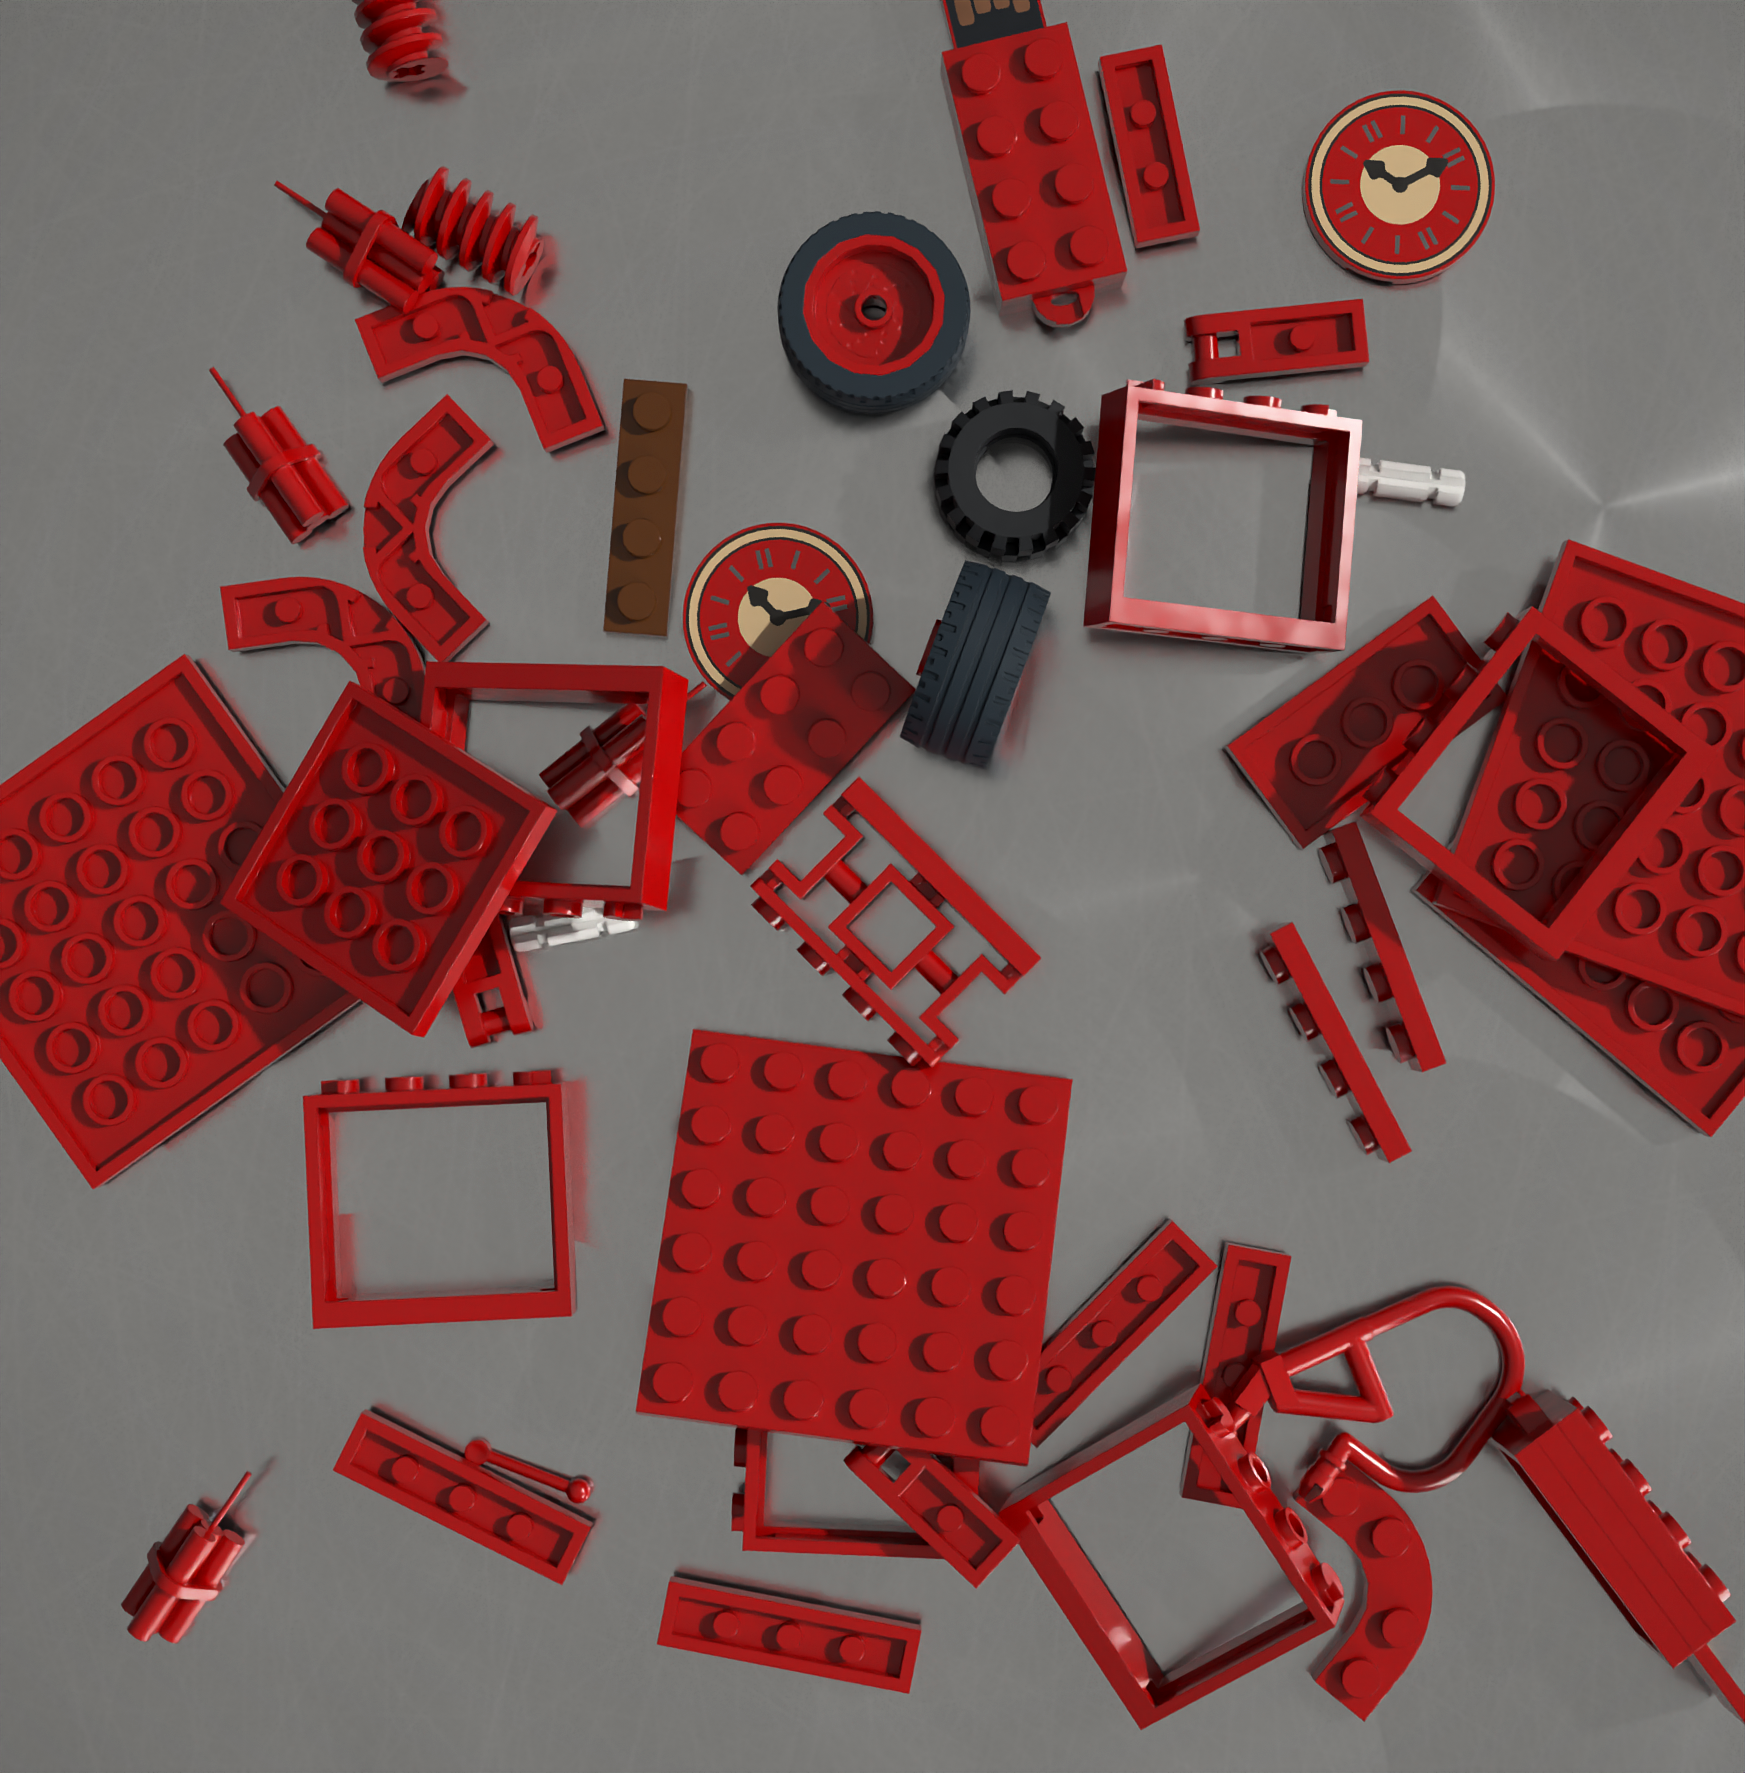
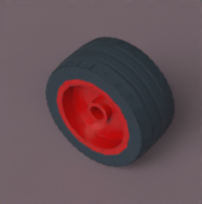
M879 211L863 212V214L854 213L840 217L839 220L829 222L824 227L818 229L815 234H812L800 246L784 273L777 306L781 342L788 361L797 376L816 395L832 405L847 411L866 414H885L907 409L939 389L950 377L962 356L968 336L971 312L970 296L965 276L958 261L946 244L934 232L929 231L927 227L913 219L909 220L902 215L889 212L884 214ZM869 305H879L887 311L881 319L869 320L863 315L861 310Z
M965 560L942 621L936 619L916 673V675L921 677L908 710L900 738L918 748H925L926 751L933 754H941L944 758L952 761H960L963 765L985 769L1028 659L1051 592L1033 582L1024 581L1025 579L1013 574L1012 576L1008 575L1005 571L997 568L992 569L988 565Z

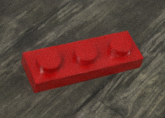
M1162 44L1099 57L1098 68L1135 248L1198 236L1200 227Z

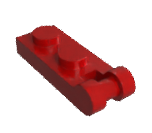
M1363 299L1204 314L1184 320L1185 338L1187 341H1192L1194 362L1188 364L1190 384L1208 385L1227 380L1366 367L1370 362ZM1235 335L1237 356L1219 358L1217 338Z
M501 914L495 916L453 988L463 1028L471 1048L489 1044L491 1042L490 1036L511 1030L514 1036L533 1031L531 1014L522 991ZM499 988L504 1006L483 1012L477 994Z
M856 1445L843 1459L844 1463L859 1479L976 1589L1021 1541V1536L934 1454L868 1445L862 1448ZM897 1450L910 1464L894 1480L882 1468V1465Z

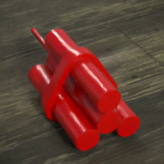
M279 181L275 182V187L323 218L321 227L313 230L308 237L306 248L343 272V280L352 287L359 288L364 286L401 312L407 313L415 305L419 294L426 290H436L441 285L445 272L435 265L438 253L400 229L395 217L383 209L374 212L341 189L336 188L326 200L325 210L328 211L326 213Z
M214 367L209 369V372L241 417L233 425L238 433L229 437L223 443V446L249 482L247 492L254 501L261 500L290 543L296 544L311 534L313 528L322 524L326 519H332L344 512L349 505L319 463L322 457L321 453L314 444L307 445L281 406L270 409L261 417L257 416L255 412L246 414Z
M704 681L687 693V701L707 686ZM625 704L595 729L590 725L579 733L582 739L539 773V776L549 788L546 791L561 810L565 809L581 828L625 793L631 797L640 790L637 783L641 780L647 715L639 704Z
M246 1471L213 1522L208 1521L209 1516L203 1509L196 1505L188 1504L163 1542L157 1541L152 1545L147 1553V1566L121 1603L124 1611L133 1616V1619L127 1626L128 1632L133 1637L147 1642L152 1635L159 1633L163 1639L177 1644L206 1601H214L223 1588L220 1580L245 1545V1541L240 1535L227 1529L222 1531L218 1524L251 1477V1472Z

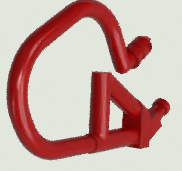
M1439 1286L1420 1291L1365 1317H1358L1279 1354L1270 1349L1250 1358L1252 1365L1227 1397L1230 1400L1227 1409L1235 1425L1234 1434L1238 1435L1236 1431L1251 1416L1255 1418L1266 1401H1268L1275 1413L1367 1423H1379L1391 1418L1394 1412L1366 1342L1431 1311L1442 1308L1459 1309L1479 1319L1496 1337L1502 1354V1374L1495 1393L1454 1450L1444 1460L1432 1467L1415 1471L1404 1470L1383 1460L1350 1433L1342 1432L1335 1436L1326 1450L1320 1448L1317 1452L1319 1457L1313 1465L1309 1466L1300 1479L1298 1495L1308 1503L1323 1498L1334 1484V1480L1340 1471L1344 1472L1347 1469V1466L1344 1465L1346 1460L1350 1461L1377 1483L1395 1491L1421 1493L1439 1489L1453 1482L1469 1468L1507 1416L1501 1404L1514 1393L1521 1390L1525 1375V1355L1521 1338L1508 1316L1489 1299L1473 1290L1458 1286ZM1343 1353L1360 1396L1294 1389L1290 1377Z

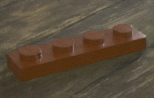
M624 379L603 627L605 634L668 639L689 390L688 385L685 383Z

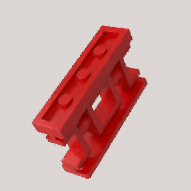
M858 777L823 812V815L845 837L801 881L777 859L750 885L759 895L751 905L777 931L787 923L804 940L796 950L822 976L833 968L850 985L842 996L868 1022L878 1013L895 1030L887 1041L913 1067L923 1058L933 1068L959 1041L937 1017L980 973L1005 995L1022 976H1025L1041 957ZM853 811L917 873L910 881L890 863L867 886L842 861L864 838L846 819ZM824 878L850 904L828 926L845 944L837 954L774 892L782 883L802 900ZM890 882L935 926L891 972L846 928ZM943 901L953 908L1007 962L1000 971L983 954H980L958 976L932 950L955 927L936 909ZM915 968L940 993L918 1016L936 1034L928 1043L865 982L872 973L892 990Z

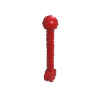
M483 1438L473 1439L465 1447V1458L476 1465H482L485 1462L491 1463L566 1493L571 1502L576 1504L584 1503L590 1497V1485L584 1479L577 1478L569 1481L495 1452L491 1449L489 1442Z

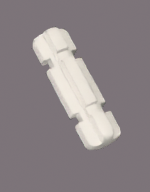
M1360 457L1357 494L1364 495V492L1371 490L1373 491V496L1422 503L1427 498H1432L1433 504L1453 507L1462 501L1465 491V474L1460 470L1440 468L1435 473L1431 472L1430 466L1380 460V463L1374 465L1371 464V459Z
M583 907L582 918H562L544 914L543 918L538 919L536 915L513 918L509 922V934L514 950L525 952L542 948V943L547 942L549 946H556L601 937V932L608 931L609 935L631 931L635 927V921L604 918L603 908Z

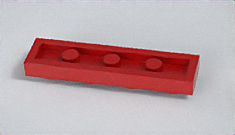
M1355 821L1331 829L1323 834L1327 845L1319 848L1320 858L1330 882L1334 884L1340 881L1349 903L1348 906L1341 908L1345 926L1355 944L1363 941L1372 964L1364 968L1370 992L1376 1003L1386 1002L1394 1025L1387 1027L1386 1032L1393 1053L1399 1063L1408 1061L1411 1070L1425 1072L1446 1064L1357 823Z
M1293 922L1282 923L1263 933L1262 936L1268 947L1260 951L1262 960L1274 982L1279 985L1286 981L1298 1004L1289 1008L1293 1020L1307 1042L1316 1038L1327 1059V1061L1319 1065L1320 1071L1337 1099L1346 1095L1357 1116L1348 1123L1362 1151L1366 1156L1375 1152L1378 1159L1387 1163H1391L1412 1152Z
M1171 1219L1042 1347L1031 1443L1036 1448L1218 1267Z
M1225 1242L1200 1383L1211 1399L1214 1397L1219 1398L1226 1407L1230 1401L1227 1397L1252 1365L1250 1358L1270 1349L1273 1351L1275 1349L1292 1257L1289 1254ZM1264 1405L1255 1418L1251 1416L1236 1431L1238 1433L1236 1437L1247 1453L1256 1452ZM1190 1431L1179 1491L1182 1498L1242 1509Z
M367 1409L361 1412L333 1468V1471L560 1585H563L593 1525V1522Z
M671 1576L657 1645L909 1694L922 1630L919 1624Z

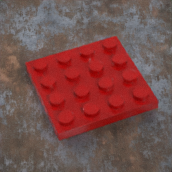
M349 681L219 904L411 1035L425 1037L558 810L363 686Z

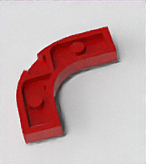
M442 288L419 294L415 305L407 313H403L390 305L355 319L376 375L382 383L442 359L463 355L490 360L510 374L521 391L546 453L605 430L583 373L564 338L542 315L512 299L481 288Z
M448 394L396 442L379 464L366 494L363 526L364 559L376 591L394 616L438 662H449L490 623L445 576L432 554L429 528L434 507L448 487L494 445L492 440Z
M288 577L220 587L228 650L239 652L290 644L322 645L339 653L356 672L361 686L420 723L426 667L415 642L407 630L381 604L350 586L314 577Z
M1346 1460L1344 1465L1347 1466V1469L1344 1472L1340 1471L1334 1480V1484L1323 1498L1308 1503L1298 1495L1299 1487L1292 1494V1497L1349 1545L1357 1555L1364 1577L1362 1605L1351 1626L1311 1676L1318 1685L1365 1722L1405 1672L1422 1644L1431 1614L1433 1595L1432 1575L1425 1546L1409 1516L1381 1486L1350 1461Z

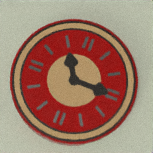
M1405 90L1386 91L1372 94L1353 102L1327 123L1314 143L1307 160L1302 185V199L1307 222L1313 235L1324 251L1344 269L1348 267L1369 278L1389 281L1392 284H1407L1426 280L1444 272L1457 263L1472 248L1482 234L1491 214L1495 194V175L1490 153L1483 138L1474 125L1460 111L1441 99L1428 94Z
M766 523L745 528L717 544L703 558L690 580L683 605V630L688 651L700 674L708 684L722 696L731 700L822 601L870 644L873 630V606L868 585L852 557L838 543L816 530L790 523Z

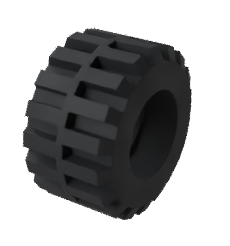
M1013 390L999 392L997 399L987 401L986 397H983L973 402L972 409L964 414L961 411L952 421L948 433L943 435L934 469L935 499H938L940 505L939 513L945 524L949 523L955 530L954 536L963 544L969 542L977 547L976 553L986 557H989L990 553L1002 556V561H1016L1017 557L1028 556L1029 559L1042 556L1045 550L1051 547L1055 549L1066 541L1068 535L1073 530H1076L1088 509L1095 485L1096 467H1093L1092 460L1095 452L1091 440L1086 442L1082 435L1084 427L1076 417L1070 420L1064 415L1065 406L1054 399L1051 405L1039 401L1040 394L1027 391L1025 397H1013ZM1005 443H1019L1029 446L1041 454L1048 463L1052 473L1051 489L1045 500L1033 509L1020 512L1006 511L991 504L980 492L976 481L978 463L988 450Z

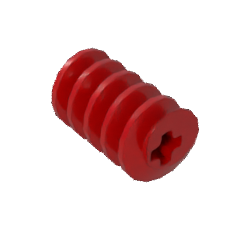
M352 0V2L358 5L354 13L357 25L364 29L360 37L361 45L365 52L371 54L366 62L370 76L383 81L410 82L434 77L446 70L449 65L446 58L428 57V52L439 48L444 43L441 34L422 32V28L434 23L438 19L435 9L417 8L416 4L424 0Z
M445 166L440 167L417 191L404 217L401 229L408 234L414 230V238L427 247L436 243L437 253L445 260L453 259L459 254V265L468 272L475 271L482 265V278L490 284L497 283L504 277L505 291L512 296L517 295L535 271L545 247V238L541 240L536 237L538 217L532 214L520 227L513 225L516 212L515 204L508 203L495 215L491 213L494 198L493 192L485 191L473 203L469 201L471 180L464 178L451 191L446 188L449 169Z

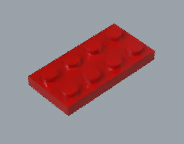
M1431 596L1231 742L1225 749L1299 850L1304 849L1368 802L1362 795L1370 787L1374 777L1386 765L1395 771L1410 752L1402 743L1415 725L1426 714L1435 720L1448 704L1450 699L1442 694L1448 683L1466 663L1476 668L1481 660L1435 597ZM1498 683L1455 737L1506 700L1507 695Z
M822 601L682 751L676 815L739 874L743 875L913 694L916 687Z

